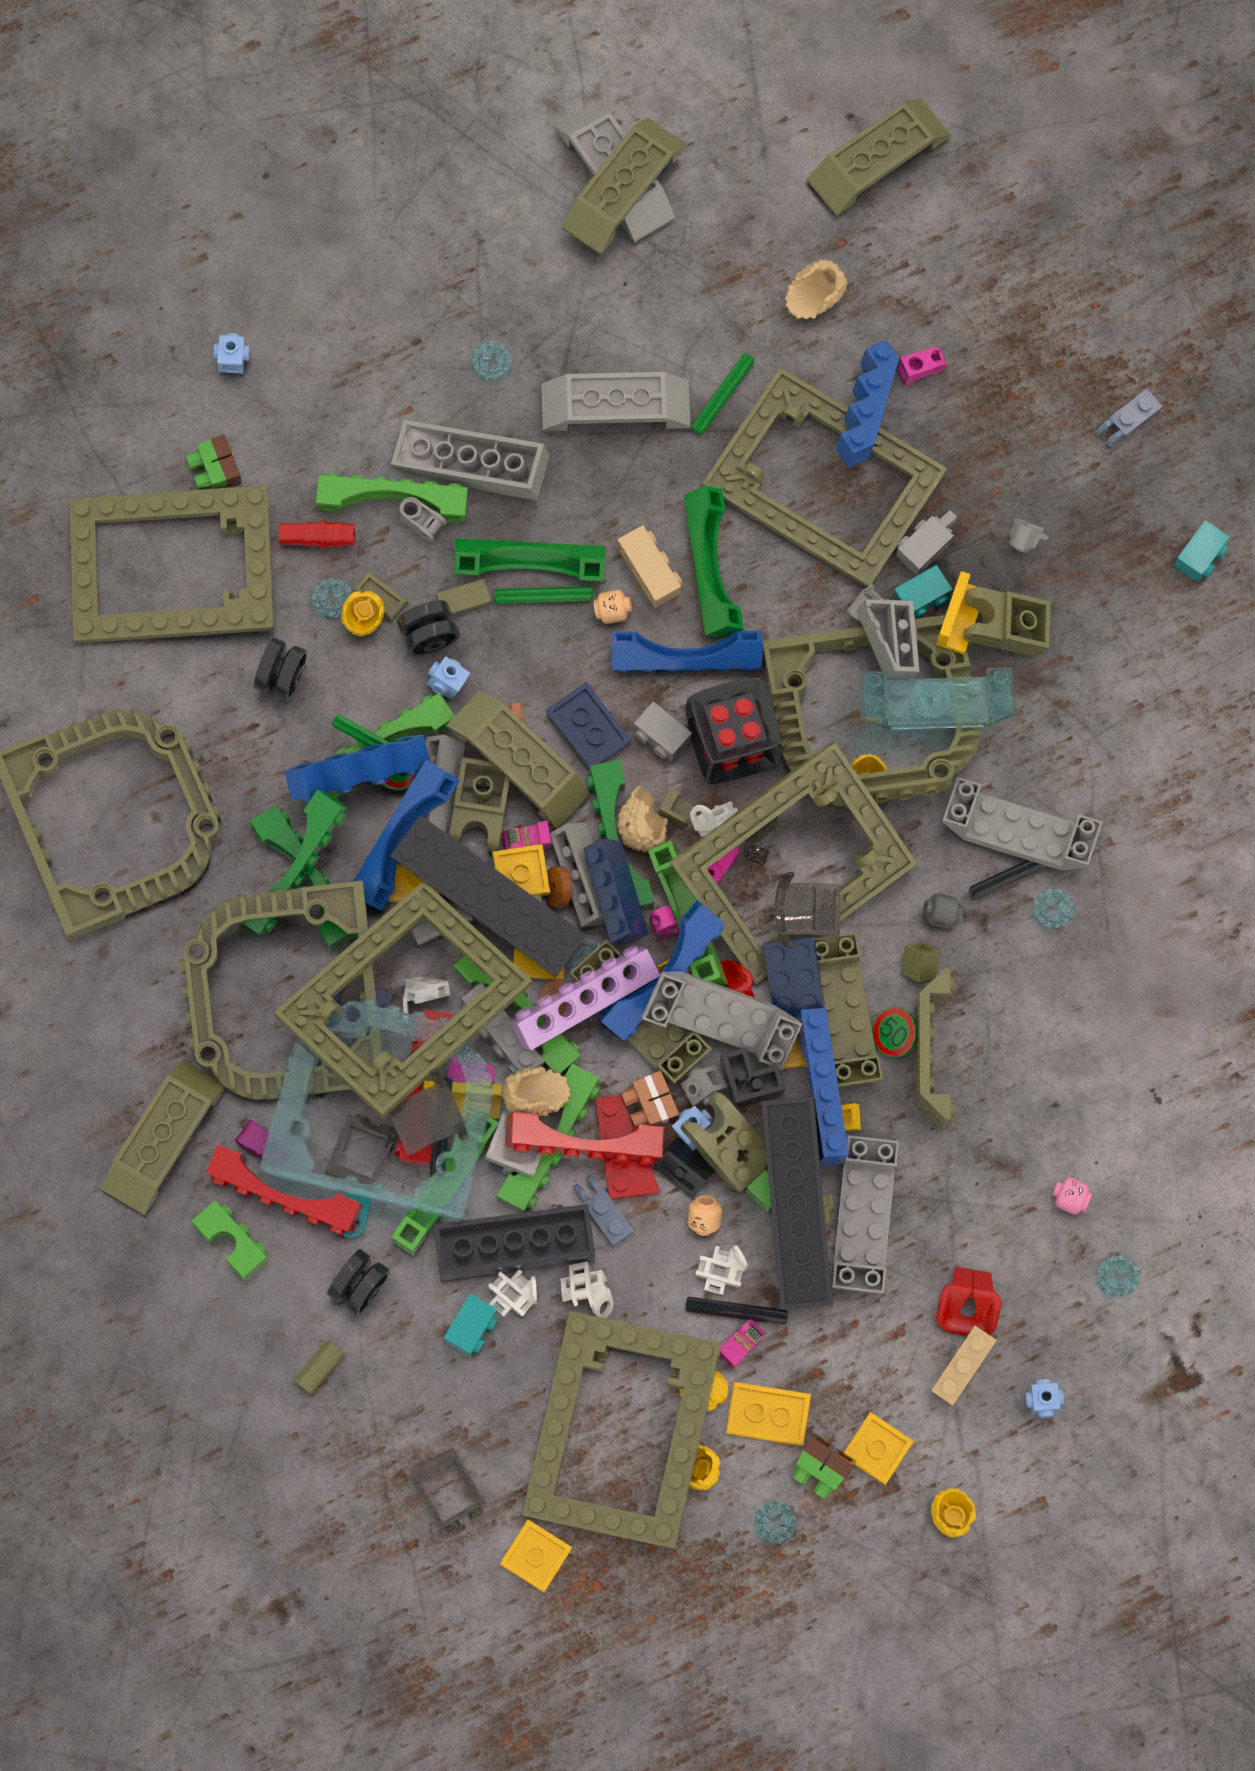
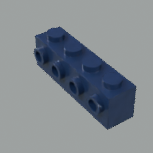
M600 839L585 847L583 850L586 864L590 870L593 888L597 894L600 911L605 921L606 932L610 942L632 944L649 935L622 842L620 840Z

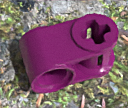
M251 1119L235 1139L239 1146L268 1164H278L285 1156L282 1142ZM276 1146L278 1153H271L269 1155L268 1148L273 1149Z

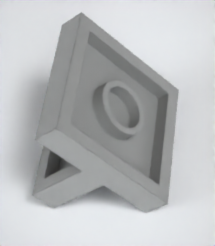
M504 1110L485 1160L503 1166L502 1174L512 1175L513 1171L533 1178L542 1155L538 1154L536 1150H529L528 1153H517L513 1151V1148H505L507 1117L511 1113Z

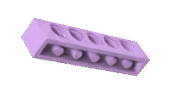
M631 946L623 951L624 955L619 958H611L603 962L600 969L582 974L580 976L581 980L574 984L567 983L558 989L559 992L555 995L544 996L537 1001V1005L530 1009L524 1008L516 1012V1017L509 1020L521 1047L530 1051L659 977V972L648 950L642 947ZM629 965L630 973L627 977H624L623 970ZM607 977L609 984L603 990L602 981ZM586 990L587 998L581 1002L580 994ZM564 1002L566 1005V1009L564 1013L560 1015L558 1012V1008L560 1004ZM540 1015H543L544 1023L538 1027L537 1019Z

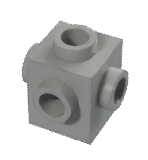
M716 1065L703 1069L701 1067L694 1069L687 1074L689 1078L681 1083L686 1097L693 1106L702 1103L704 1106L710 1105V1096L714 1092L720 1093L728 1087Z

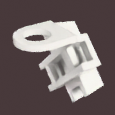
M731 801L721 806H714L712 810L703 805H696L690 812V820L695 831L703 837L738 810L733 808ZM702 811L699 816L696 815V812Z
M425 976L405 979V993L403 995L404 1024H409L408 1001L413 1000L414 1003L418 1004L449 996L451 993L448 981Z
M737 1245L732 1246L730 1253L719 1250L720 1247L716 1246L713 1258L700 1256V1265L698 1270H696V1276L707 1279L705 1291L723 1295L725 1285L736 1288L741 1286L742 1273L748 1269V1264Z
M588 1261L569 1265L570 1277L560 1278L563 1302L572 1300L574 1306H578V1300L588 1298L594 1316L607 1318L612 1312L614 1302L610 1289L604 1284L607 1281L602 1270L591 1272ZM584 1269V1273L576 1274L575 1272ZM607 1301L606 1310L600 1314L601 1305Z
M519 1269L509 1279L500 1271L496 1281L488 1285L489 1290L496 1295L489 1304L495 1307L504 1317L512 1309L522 1317L533 1304H537L535 1276H531V1279L528 1281L521 1275L522 1271Z

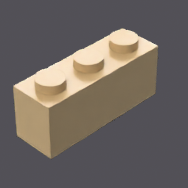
M642 525L617 539V549L655 609L680 595L682 580L676 571L672 572L669 568L670 562L664 551L660 552L656 547L657 540L651 531L647 532Z
M974 1326L931 1391L951 1405H954L997 1340Z

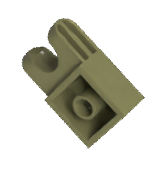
M974 587L965 592L966 604L980 612L982 623H975L964 629V640L1033 657L1049 649L1051 601L1009 591L1004 593L983 587Z
M462 757L459 773L460 781L457 784L449 836L461 844L462 837L468 829L480 828L488 837L487 850L490 853L499 851L511 781L489 761ZM481 787H486L487 792H480L479 790H481Z
M714 1092L709 1098V1103L715 1112L714 1123L709 1128L702 1129L697 1123L686 1120L680 1129L726 1185L741 1192L767 1166L765 1142L726 1096Z

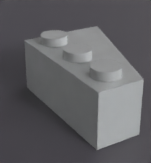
M864 600L856 611L886 682H911L920 672L913 601Z

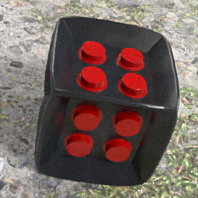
M760 677L744 678L697 692L687 699L685 714L688 729L692 732L691 741L700 769L708 784L724 783L768 770L781 762L783 746L780 730L769 694Z

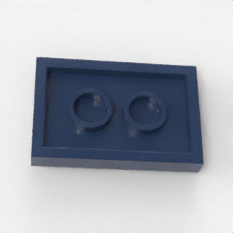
M587 682L546 709V714L589 770L590 766L603 763L631 743V739Z
M815 937L763 943L772 1004L793 1017H796L800 1010L825 1008Z

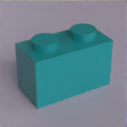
M1205 520L1178 556L1174 566L1197 582L1203 576L1208 578L1215 568V565L1212 563L1217 557L1222 559L1229 549V546L1226 544L1230 537Z
M936 565L895 588L892 597L894 600L913 601L915 619H920L929 612L930 608L934 606L939 608L945 605L950 600L952 588Z
M470 1293L443 1338L444 1343L470 1358L474 1352L478 1354L486 1341L483 1339L484 1334L487 1330L492 1331L499 1319L496 1317L497 1309Z

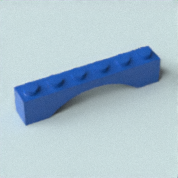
M735 631L727 638L708 646L679 649L656 644L637 632H611L612 670L628 672L630 670H643L646 672L668 670L676 672L681 669H692L694 671H704L706 669H717L719 671L743 669L745 671H753L755 669H762L761 631Z
M425 760L419 769L418 774L353 882L363 881L365 903L381 911L395 890L397 863L390 859V855L420 815L425 817L436 807L446 803L460 781L451 773L428 760Z
M698 900L680 919L677 945L670 960L659 975L662 972L671 971L687 973L689 970L688 966L694 959L697 960L706 951L705 946L711 939L715 940L722 933L724 923ZM659 977L605 1007L597 1017L621 1039L625 1040L627 1037L633 1036L639 1028L638 1024L642 1020V1015Z
M826 1008L803 1009L796 1016V1019L802 1022L801 1029L797 1035V1041L807 1068L811 1097L814 1098L820 1166L842 1164L848 1157L849 1152Z

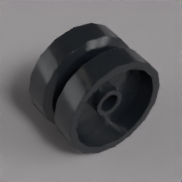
M444 600L426 602L407 610L399 616L397 625L401 635L407 636L404 643L409 655H429L450 646L458 640L460 633L456 623L450 620L452 612L448 602Z
M275 637L272 638L261 658L254 681V688L267 694L274 687V693L277 698L289 701L301 679L307 659V649L294 645L287 652L285 641Z
M361 1248L345 1263L327 1292V1296L337 1303L348 1297L346 1309L356 1317L377 1296L390 1273V1269L380 1262L369 1268L371 1256Z

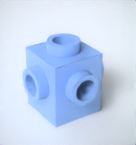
M234 333L226 334V336L220 335L219 344H214V359H217L218 371L243 374L244 360L249 361L250 347L245 345V338Z
M445 656L440 663L435 661L430 668L428 674L431 677L427 685L435 693H440V695H444L452 701L470 672L461 667L460 663Z
M694 1106L683 1111L678 1117L679 1120L672 1125V1128L689 1148L694 1151L696 1147L680 1129L681 1125L686 1120H689L690 1122L697 1123L702 1129H707L712 1125L711 1123L714 1119L705 1109L700 1112Z
M1050 1379L1036 1380L1035 1384L1030 1386L1028 1392H1025L1026 1407L1030 1408L1031 1415H1038L1039 1418L1054 1417V1413L1060 1410V1405H1064L1063 1390H1058V1383H1051ZM1049 1393L1050 1400L1044 1401L1041 1395Z

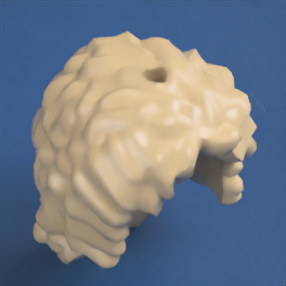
M820 259L813 261L811 265H807L805 269L798 272L792 284L788 285L789 291L785 297L787 301L785 306L789 309L788 312L794 315L796 319L802 317L804 319L809 317L815 319L818 314L826 312L827 309L833 307L846 291L847 278L838 265L831 260Z
M637 786L634 789L630 799L620 809L617 827L619 828L618 833L624 845L632 848V850L637 849L638 851L646 852L665 843L668 819L656 814L654 809L655 798L651 797V794L646 792L641 786Z
M543 1067L523 1068L522 1071L510 1074L505 1078L506 1081L502 1089V1097L508 1111L511 1113L539 1114L538 1117H545L548 1113L558 1112L564 1103L569 1101L568 1098L571 1096L567 1078L561 1077V1074L558 1072L553 1073L552 1069L546 1071Z

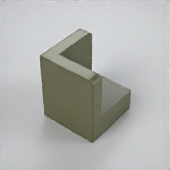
M670 788L658 809V814L684 830L691 819L690 812L695 806L680 799V792Z
M924 941L906 945L901 973L919 983L936 978L941 950Z

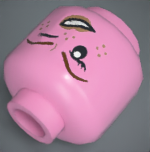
M1067 1177L1063 1183L1058 1181L1052 1196L1057 1197L1055 1201L1057 1208L1077 1215L1080 1211L1085 1212L1092 1193L1089 1192L1090 1188L1086 1183L1072 1177Z

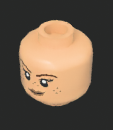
M621 590L600 593L598 599L594 600L596 617L601 619L604 624L626 621L628 612L632 611L630 597H625Z
M707 1195L699 1196L690 1203L687 1222L693 1231L698 1235L708 1236L720 1228L722 1207L714 1197Z

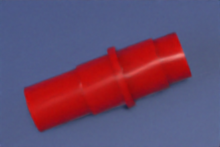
M327 520L279 524L280 545H305L321 547V549L355 546V524L327 522Z

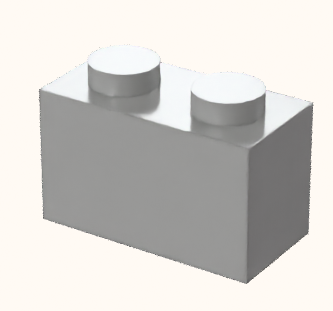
M655 702L650 704L634 722L633 726L634 735L639 741L644 744L648 742L654 747V752L660 758H667L671 762L689 743L692 732Z

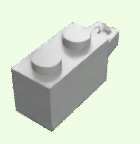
M948 511L941 519L937 516H931L927 521L924 519L920 521L914 528L915 533L911 537L905 536L897 544L896 558L916 576L920 575L951 545L954 535L951 534L952 530L950 527L956 522L957 516L952 511Z

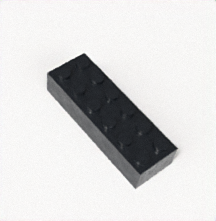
M588 1204L433 1225L440 1281L497 1274L500 1271L504 1273L518 1271L519 1269L527 1270L595 1260Z

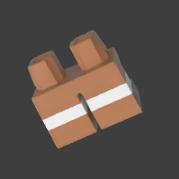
M661 1070L633 1082L631 1088L621 1093L625 1107L637 1103L640 1106L641 1111L630 1115L634 1127L639 1124L658 1126L678 1120V1110L671 1094H669L670 1091Z

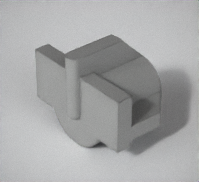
M1015 518L1010 530L1011 539L1009 544L1017 551L1028 553L1036 548L1039 539L1047 541L1049 536L1043 532V527Z

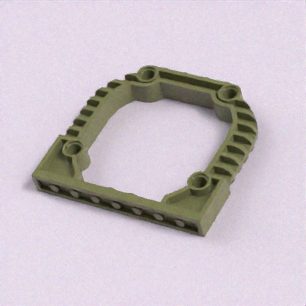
M946 615L915 619L917 649L919 653L930 661L931 676L937 680L944 681L954 725V739L948 750L928 755L921 766L859 774V778L876 803H884L889 799L895 798L906 800L923 794L925 796H933L938 792L946 791L952 784L953 776L968 764L978 748L981 737V721L970 674L967 648L965 653L961 654L936 645ZM863 627L763 641L762 658L770 699L780 730L783 757L791 771L813 756L806 738L799 702L807 693L808 678L806 672L814 663L816 653L837 650L852 651L858 647L865 646L872 648ZM939 662H945V663H947L948 665H947V666H940L938 663H939ZM791 683H797V684H799L800 686H799V687H791L789 684H791ZM936 773H943V774H945L946 776L943 777V778H941V777H937L935 774H936ZM839 795L831 802L836 806H846Z
M118 709L100 713L49 735L48 732L0 751L1 782L68 942L123 920L125 915L183 892L191 887L205 871L210 859L212 843L220 835L217 819L221 818L217 805H211L208 799L212 794L207 782L201 783L198 774H201L202 771L197 759L192 760L189 755L192 747L188 738H182L180 731L173 724L161 725L154 718L138 711ZM166 735L175 737L174 741L168 744L162 742V739ZM126 737L147 741L151 752L156 758L170 763L191 813L186 821V830L190 841L189 847L179 860L167 868L117 888H113L106 882H98L90 890L73 886L67 882L56 886L47 862L51 861L46 847L40 848L38 839L42 837L37 825L31 826L22 802L31 799L34 789L41 778L55 776L60 768L59 762L111 740ZM43 759L53 760L48 767L40 765ZM205 824L213 826L212 831L209 833L201 832L200 828ZM101 893L110 895L105 902H99L96 898Z
M363 881L301 887L299 889L247 894L230 898L211 910L200 925L196 939L186 943L184 959H179L181 975L186 974L187 984L182 985L184 1000H189L190 1010H185L187 1026L192 1025L193 1033L192 1036H188L189 1050L195 1051V1057L199 1064L204 1067H210L216 1078L232 1092L246 1098L263 1100L352 1090L335 1073L330 1072L323 1062L322 1066L270 1073L247 1072L233 1065L230 1061L227 1044L221 1037L214 1034L207 971L214 966L217 960V939L232 926L247 921L305 916L306 920L314 926H320L329 921L342 929L347 935L358 934L360 937L368 930ZM313 906H321L324 909L322 918L313 919L310 916V910ZM195 945H200L204 948V954L199 959H194L190 956V950ZM372 964L358 975V980H364L365 990H360L361 1005L367 1006L370 1035L359 1036L355 1044L350 1048L369 1068L372 1067L375 1058L382 1053ZM206 1047H212L216 1052L215 1058L209 1062L204 1061L201 1057V1052Z

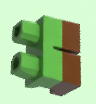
M225 434L197 444V450L186 455L190 470L204 467V473L194 476L198 490L218 489L228 485L233 487L242 484L241 475Z
M814 1434L796 1463L798 1466L793 1478L805 1485L809 1477L813 1475L820 1480L813 1491L825 1499L833 1489L836 1490L856 1460L836 1448L822 1468L821 1466L835 1446Z

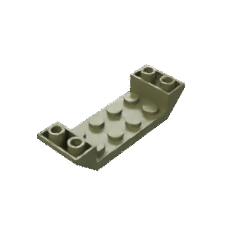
M922 99L907 101L827 155L810 174L807 181L835 216H838L856 203L857 195L927 146L933 150L949 139L951 134Z
M649 118L635 124L577 196L562 224V229L602 255L615 238L616 228L668 162L673 164L687 147V144Z
M481 690L446 725L463 743L466 741L471 743L540 809L538 814L554 830L558 829L590 795L578 774L504 703Z
M857 932L815 938L838 1088L883 1081L879 1055H876L860 968L861 954Z
M606 939L569 972V975L574 982L581 980L580 976L591 970L596 971L602 967L601 964L611 958L617 959L622 955ZM628 966L623 970L624 977H627L630 973ZM607 977L602 981L603 990L609 984ZM582 991L585 998H587V991ZM642 1019L638 1024L639 1028L636 1033L625 1039L656 1072L661 1070L663 1077L673 1084L712 1050L696 1032L693 1031L691 1033L688 1029L669 1022L666 1027Z
M945 968L919 993L915 1004V1021L918 1028L917 1040L915 1042V1105L940 1130H946L949 1123L953 1122L956 1107L955 1102H951V1094H932L935 1089V1077L930 1076V1072H932V1066L935 1063V1052L930 1051V1047H932V1041H934L935 1028L930 1026V1022H932V1016H934L935 1005H946L948 998H952V992L955 990V977L950 976L949 968Z
M183 1059L167 1075L114 1158L101 1190L145 1216L159 1195L157 1190L210 1106H215L226 1087L217 1078Z

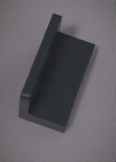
M677 1137L665 1148L662 1158L653 1165L693 1198L715 1173L703 1156L696 1150L692 1151L680 1137Z

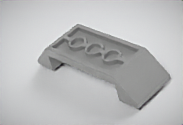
M597 103L556 126L557 132L568 148L574 146L593 175L597 173L626 136L611 112ZM657 179L653 181L621 222V225L634 243L675 219L664 189Z
M667 372L565 374L541 384L543 432L567 431L568 424L666 422V429L691 428L689 380Z
M957 777L942 822L963 840L1058 870L1086 868L1089 866L1103 824L1102 821L1079 814L1075 823L981 794L982 784Z
M682 971L661 973L642 1015L643 1020L666 1027L669 1022L741 1049L746 1048L747 1051L755 1053L759 1061L772 1066L778 1065L780 1069L783 1068L802 1026L801 1021L773 1004Z
M848 1135L847 1146L849 1155L843 1163L832 1270V1288L884 1294L885 1265L899 1141Z

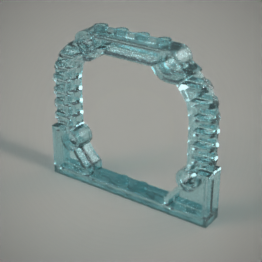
M363 999L362 1003L356 1001L345 1003L342 1006V1013L338 1016L333 1013L330 1014L329 1024L326 1027L336 1037L341 1035L349 1038H358L366 1035L370 1030L426 1042L447 1024L450 1019L438 1017L436 1021L428 1019V1015L422 1012L413 1011L411 1015L403 1013V1009L400 1007L388 1005L387 1009L377 1007V1002ZM351 1010H358L360 1012V1017L355 1022H350L346 1019L348 1012ZM297 1039L290 1053L276 1110H274L259 1169L260 1172L463 1221L493 1096L491 1075L481 1055L470 1044L466 1043L448 1059L450 1062L461 1065L466 1078L465 1099L451 1152L441 1153L437 1157L435 1165L437 1172L425 1182L417 1185L414 1196L385 1190V1185L376 1182H370L368 1186L360 1184V1179L351 1176H345L343 1180L315 1173L317 1164L312 1159L305 1143L309 1140L312 1129L303 1115L315 1066L319 1058ZM297 1123L303 1124L305 1127L303 1134L300 1136L291 1134L292 1126ZM445 1160L455 1161V1170L452 1172L443 1171L442 1164Z

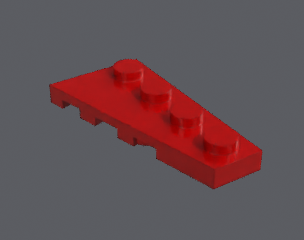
M621 1095L595 1098L601 1140L615 1139L632 1133L634 1126ZM604 1157L609 1197L612 1200L660 1194L661 1191L650 1165H641L638 1163V1160L618 1163L614 1162V1158Z

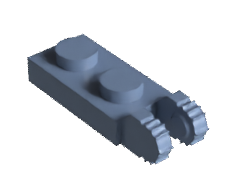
M1146 388L1114 413L1096 432L1102 435L1114 426L1117 432L1111 435L1106 442L1111 447L1120 439H1125L1161 411L1163 406Z
M590 1174L586 1177L587 1183L597 1195L589 1199L583 1187L578 1183L573 1188L584 1204H588L591 1218L611 1246L614 1247L633 1234L634 1230L607 1192L602 1190L599 1183Z

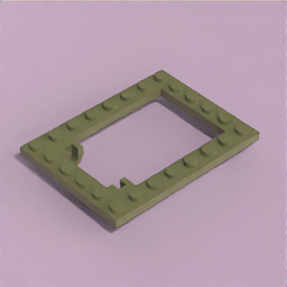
M780 367L702 482L701 487L707 485L722 489L725 502L867 588L874 583L897 548V544L903 539L946 474L948 468L879 427L871 454L912 479L863 553L848 546L757 490L766 475L757 465L747 462L778 416L784 420L787 416L792 417L794 420L793 425L799 428L805 417L809 415L840 435L850 430L844 421L848 410L847 407ZM748 474L752 475V476L754 477V479L750 478V477L747 476V475H748Z
M268 485L70 499L73 641L75 644L274 630ZM220 515L222 533L239 535L244 530L246 588L239 589L238 595L231 594L229 590H223V607L99 615L97 524ZM233 521H236V522H237V524H229V523H228V522H233Z
M834 741L830 742L669 862L694 899L701 902L724 923L720 936L738 962L750 971L754 984L759 983L768 976L763 945L760 947L707 871V868L809 793L818 807L829 804L839 795L871 844L865 847L868 851L865 855L856 854L852 857L862 872L768 942L812 936L819 938L917 865V862ZM826 789V792H825L824 794L819 795L821 792H823V791Z
M423 881L275 1010L274 1017L383 1118L532 985V980ZM424 918L493 983L403 1063L389 1051H383L375 1058L372 1067L369 1068L326 1027L329 1024L331 1013L336 1016L342 1013V1007L333 997Z
M570 1311L522 1516L676 1550L722 1343ZM608 1347L672 1360L670 1365L672 1375L667 1378V1386L684 1389L655 1517L555 1496L584 1369L603 1372L608 1360Z

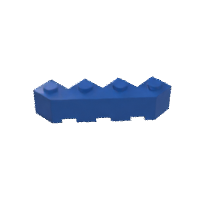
M887 339L866 348L860 363L866 373L858 376L852 392L858 401L849 405L844 419L850 430L841 433L836 446L837 452L848 468L868 460L875 444L899 360Z
M424 735L405 736L394 739L395 742L382 745L378 743L360 748L357 752L349 754L344 752L325 757L323 761L315 763L309 761L284 771L291 800H302L303 803H309L316 790H324L325 792L337 790L338 794L352 791V786L361 782L372 781L373 785L387 782V777L395 773L407 772L408 776L416 775L425 760L430 761Z

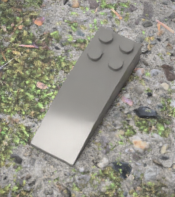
M404 420L391 466L435 480L461 484L463 487L537 501L550 455L542 443Z

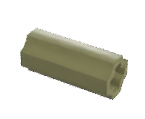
M326 1340L296 1376L294 1382L306 1393L312 1395L341 1360L344 1353Z

